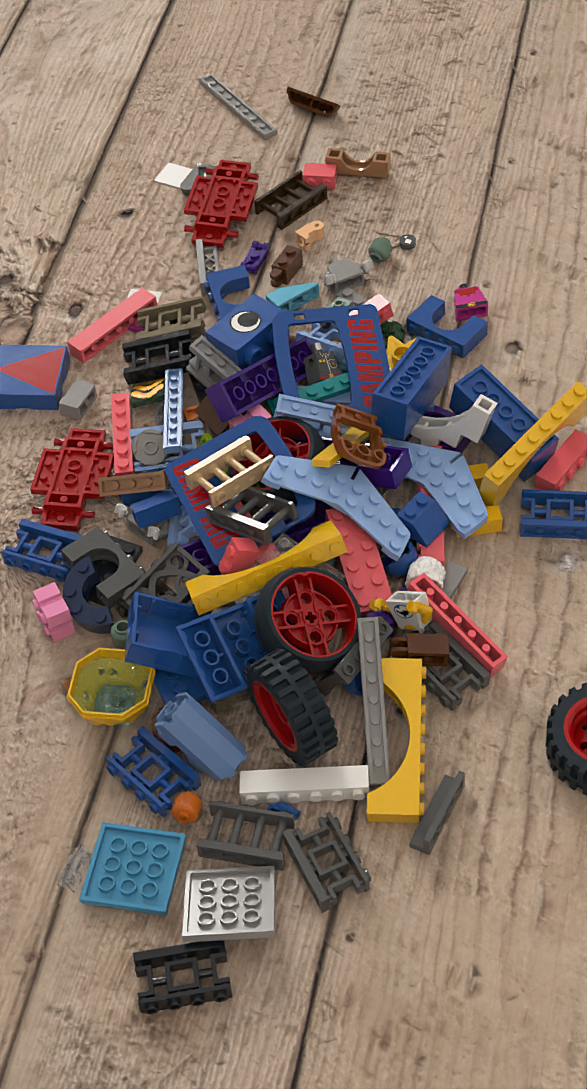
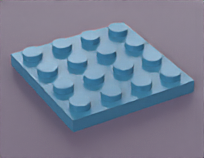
M102 822L80 895V903L167 916L187 840L186 834Z

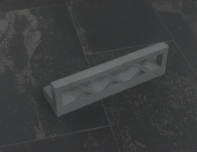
M459 771L455 778L444 775L409 843L410 848L430 855L465 787L464 772Z

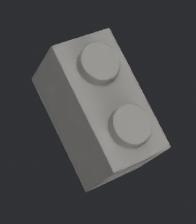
M76 379L73 385L69 387L65 396L60 399L59 406L62 415L81 421L97 398L95 385Z

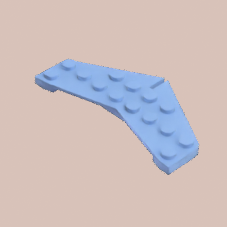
M382 437V440L386 441L387 446L409 449L412 468L405 478L414 481L429 492L453 524V529L459 536L466 539L487 522L488 512L464 455L461 456V452Z
M281 455L274 458L261 480L262 483L278 490L282 487L327 503L354 520L382 546L381 550L388 557L395 561L399 560L410 538V532L361 469L354 480H352L351 477L356 469L354 466L334 464L330 468L313 467L312 460Z

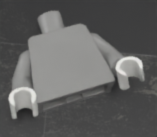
M332 258L329 261L327 272L324 276V285H331L335 294L348 286L353 289L363 285L364 273L374 268L372 259L362 262L361 265L349 258L342 260Z
M123 504L116 505L114 513H119L118 517L120 518L126 517L128 530L154 547L160 539L168 538L170 518L140 529L134 521L131 508H127Z

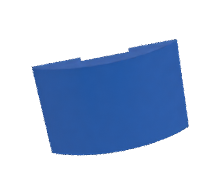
M282 590L274 598L273 612L280 611L281 605L286 599ZM259 595L246 599L243 603L215 614L210 613L174 628L210 703L246 692L247 683L244 679L246 667L268 655L260 644L254 624L255 605ZM286 619L287 623L292 625V623Z

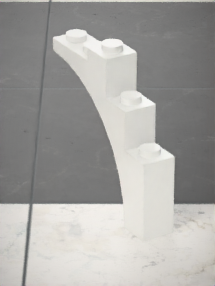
M481 394L473 406L460 415L445 418L422 416L409 434L421 439V445L439 446L442 440L456 448L464 436L478 443L488 428L497 402Z

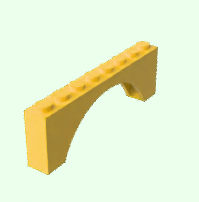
M577 381L484 474L479 490L483 503L487 506L497 505L505 497L514 480L534 454L559 430L568 425L574 427L584 417L587 409L586 386Z
M330 520L313 527L299 544L266 563L226 575L212 576L203 574L185 582L198 615H201L262 589L269 580L285 570L296 567H313L348 551L340 532Z
M381 658L384 693L392 698L403 712L409 727L410 741L407 754L398 771L384 785L367 793V822L420 823V815L424 816V802H420V795H424V782H420V775H425V762H421V755L425 756V743H421V736H425V723H421V717H426V704H422V698H426V685H422V679H426V667L422 666V659Z

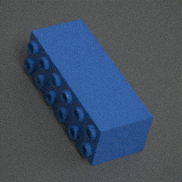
M418 336L373 392L371 415L377 416L378 420L375 424L381 427L383 434L402 441L405 440L448 381L451 346Z
M481 364L454 384L449 408L456 415H460L469 410L481 394L497 402L488 428L481 440L501 458L539 419ZM555 434L534 454L518 476L524 482L540 471L554 455L559 441Z

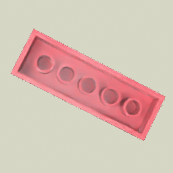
M335 508L328 509L325 513V522L330 520L340 532L348 551L336 557L342 581L355 596L360 608L361 618H366V614L374 612L369 609L372 599L382 598L386 601L392 596L375 539L349 516Z

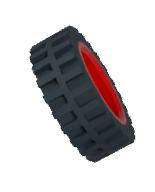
M276 649L246 667L244 679L247 683V691L251 695L250 699L256 707L255 710L260 715L262 723L267 727L271 737L275 739L280 749H283L287 757H291L294 763L305 766L337 746L338 737L336 735L338 733L334 727L335 721L330 715L331 711L326 705L322 693L317 689L314 680L309 677L307 670L302 668L300 662L294 659L291 653H287L284 649Z
M586 682L582 684L581 689L577 690L575 687L569 689L567 697L562 694L558 698V705L553 704L551 716L549 715L547 719L545 745L547 747V759H551L550 767L553 771L559 770L558 778L562 782L568 780L570 782L569 787L573 790H576L577 787L583 789L584 795H587V731L582 728L587 726Z

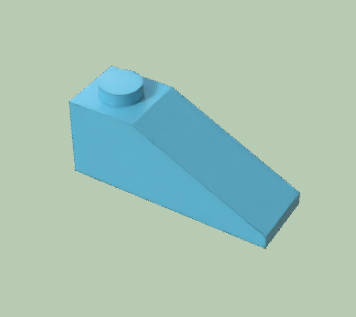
M313 282L278 288L267 294L266 300L284 311H293L320 296L319 284Z

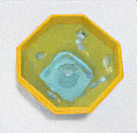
M98 648L76 662L67 699L85 720L94 725H128L146 711L151 697L156 670L124 662V649Z

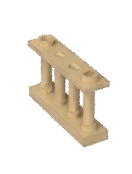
M245 435L184 471L187 487L192 490L201 485L209 492L211 506L215 508L262 480L274 460V456L269 455L264 459L258 457L253 453L251 439ZM247 457L255 464L245 468L239 461ZM233 467L239 474L231 478L223 471ZM217 476L224 483L214 487L207 480Z

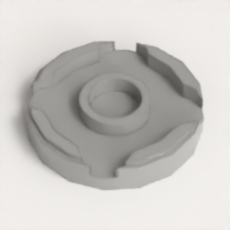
M154 429L144 430L134 438L132 444L133 454L141 464L154 466L162 463L167 458L168 454H164L163 451L164 435L160 431Z

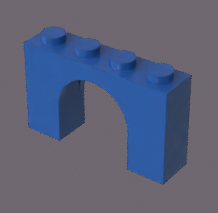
M245 265L206 274V281H204L205 290L209 291V301L214 304L212 309L214 315H218L216 317L217 322L240 305L229 304L223 298L229 293L250 288L249 276Z
M433 295L428 297L407 317L408 332L451 346V353L461 358H464L487 336L488 322L474 315L462 327L455 330H443L436 327L435 324L445 315V301Z
M155 468L144 473L157 472L158 470ZM169 481L168 490L119 495L123 505L132 504L130 507L134 521L140 529L182 514V503L174 488H171Z

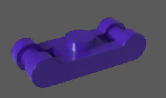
M254 240L251 249L240 266L245 265L247 271H250L251 274H257L269 253L270 243L261 244L259 241Z

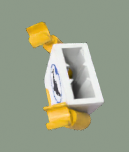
M396 591L386 601L382 598L372 599L369 605V609L379 612L383 610L390 612L401 629H410L413 633L423 634V631H425L424 627L432 621L433 609L429 606L426 592Z

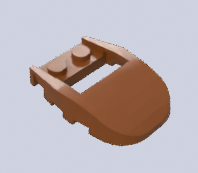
M337 403L333 410L330 430L337 453L349 461L369 468L379 469L386 461V453H384L386 441H383L381 438L383 434L381 427L375 424L378 420L377 416ZM339 422L361 431L369 432L370 449L364 444L355 445L346 438L341 439Z

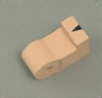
M313 221L295 231V243L307 251L311 248V243L324 237V224L321 221Z

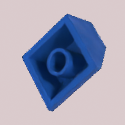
M421 491L397 513L398 518L409 530L410 538L426 548L450 524L449 519L436 500Z

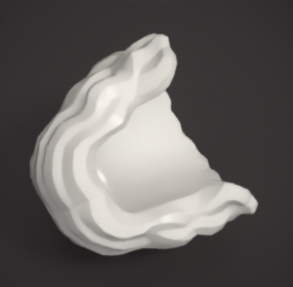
M422 556L409 566L405 581L407 589L409 583L423 573L439 585L440 588L444 587L443 580L445 579L446 571L442 563L435 558Z

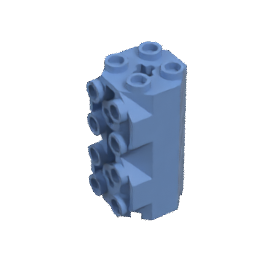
M187 692L179 693L175 696L178 700L174 703L170 700L156 717L155 727L158 735L170 746L176 745L186 754L188 762L198 772L207 773L214 781L223 780L224 778L231 779L236 774L238 765L248 757L246 747Z

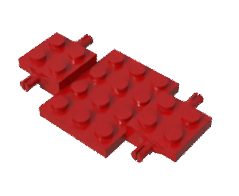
M220 159L219 165L215 169H205V174L212 175V177L196 175L184 207V214L197 216L194 226H184V232H193L192 244L196 245V239H202L203 246L224 248L225 242L229 237H239V231H230L231 220L247 222L258 190V183L248 182L249 179L257 181L259 179V174L250 173L251 163Z
M71 428L69 435L65 436V439H54V446H62L61 449L43 448L30 488L31 494L46 495L43 507H32V514L43 515L40 524L60 530L78 531L83 518H95V511L84 510L86 506L85 498H104V496L100 497L98 478L110 477L114 464V453L102 452L104 449L114 450L113 442H105V430Z

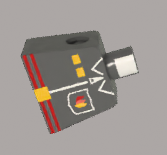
M320 343L310 345L312 354L304 359L308 385L342 374L332 351L323 352Z

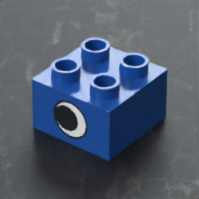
M254 293L205 332L206 339L243 370L274 353L272 321L275 315L284 310Z

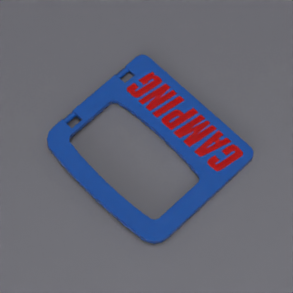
M362 304L348 307L316 308L302 311H283L275 315L272 321V335L282 394L300 398L292 369L288 327L332 322L336 325L340 336L349 376L351 403L345 406L371 414L373 392L390 372L376 306L373 304ZM358 310V315H349V311ZM304 315V319L295 320L294 316Z
M254 416L169 463L165 468L166 475L209 556L217 567L224 556L231 538L247 537L209 523L205 509L211 503L209 492L201 485L192 490L188 488L184 471L243 436H250L254 433L260 435L275 457L279 455L293 457L269 420L263 416ZM217 476L207 480L214 487L222 484ZM294 492L298 502L296 506L298 518L288 524L284 522V520L288 519L287 517L280 520L270 529L272 539L288 531L289 528L296 524H300L310 518L316 508L314 498ZM227 500V501H225L224 503L220 504L219 507H222V506H223L225 503H227L229 500ZM235 506L229 510L232 512H237ZM255 541L257 547L263 545L262 543Z

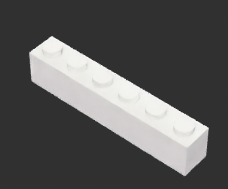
M368 765L240 771L241 804L320 802L323 800L341 801L345 799L363 800L367 798V793H369Z

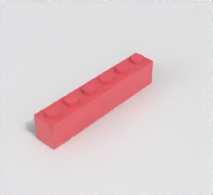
M144 288L139 289L67 341L70 354L82 363L88 361L126 333L129 324L137 325L139 323L137 310L157 306L156 296Z
M129 392L111 394L115 476L135 474V456L130 437V429H133V417Z
M425 573L409 583L407 591L426 592L429 606L433 609L432 622L436 621L490 673V678L503 669L508 656Z

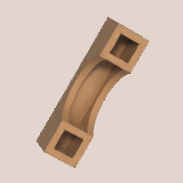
M328 148L325 162L326 164H337V174L388 178L391 170V153L374 152L371 158L359 161L349 157L344 149Z

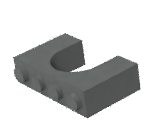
M99 526L61 550L62 560L70 569L87 556H90L92 561L109 560L118 566L117 571L112 576L96 586L98 599L105 606H108L109 609L123 601L122 597L125 590L133 587L138 577L142 573H146L141 566L138 567L129 554L126 555L123 552L120 544L115 543L108 532L103 531Z

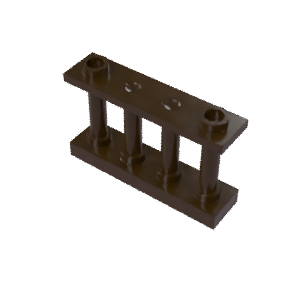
M299 170L254 201L255 214L258 215L264 210L277 217V227L283 230L328 199L327 186L322 183L318 187L313 188L303 182L302 171ZM301 187L309 193L302 196L294 190ZM290 195L297 201L291 204L283 199V197ZM277 202L286 209L280 212L271 205Z

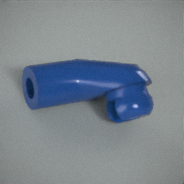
M286 802L271 804L267 809L294 814V820H297L301 814V811Z

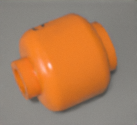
M186 791L179 793L174 801L172 814L180 823H193L199 817L202 801L194 792Z

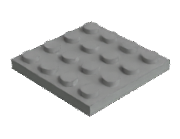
M275 866L186 871L182 929L183 942L275 937Z

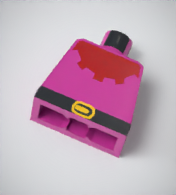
M461 284L454 291L456 321L468 320L473 315L478 318L488 316V301L479 287H468L467 284Z

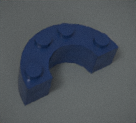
M87 556L75 564L69 571L63 585V599L69 608L71 616L82 628L97 634H109L113 624L116 623L112 612L108 606L96 607L88 602L90 590L101 580L94 562L90 556Z

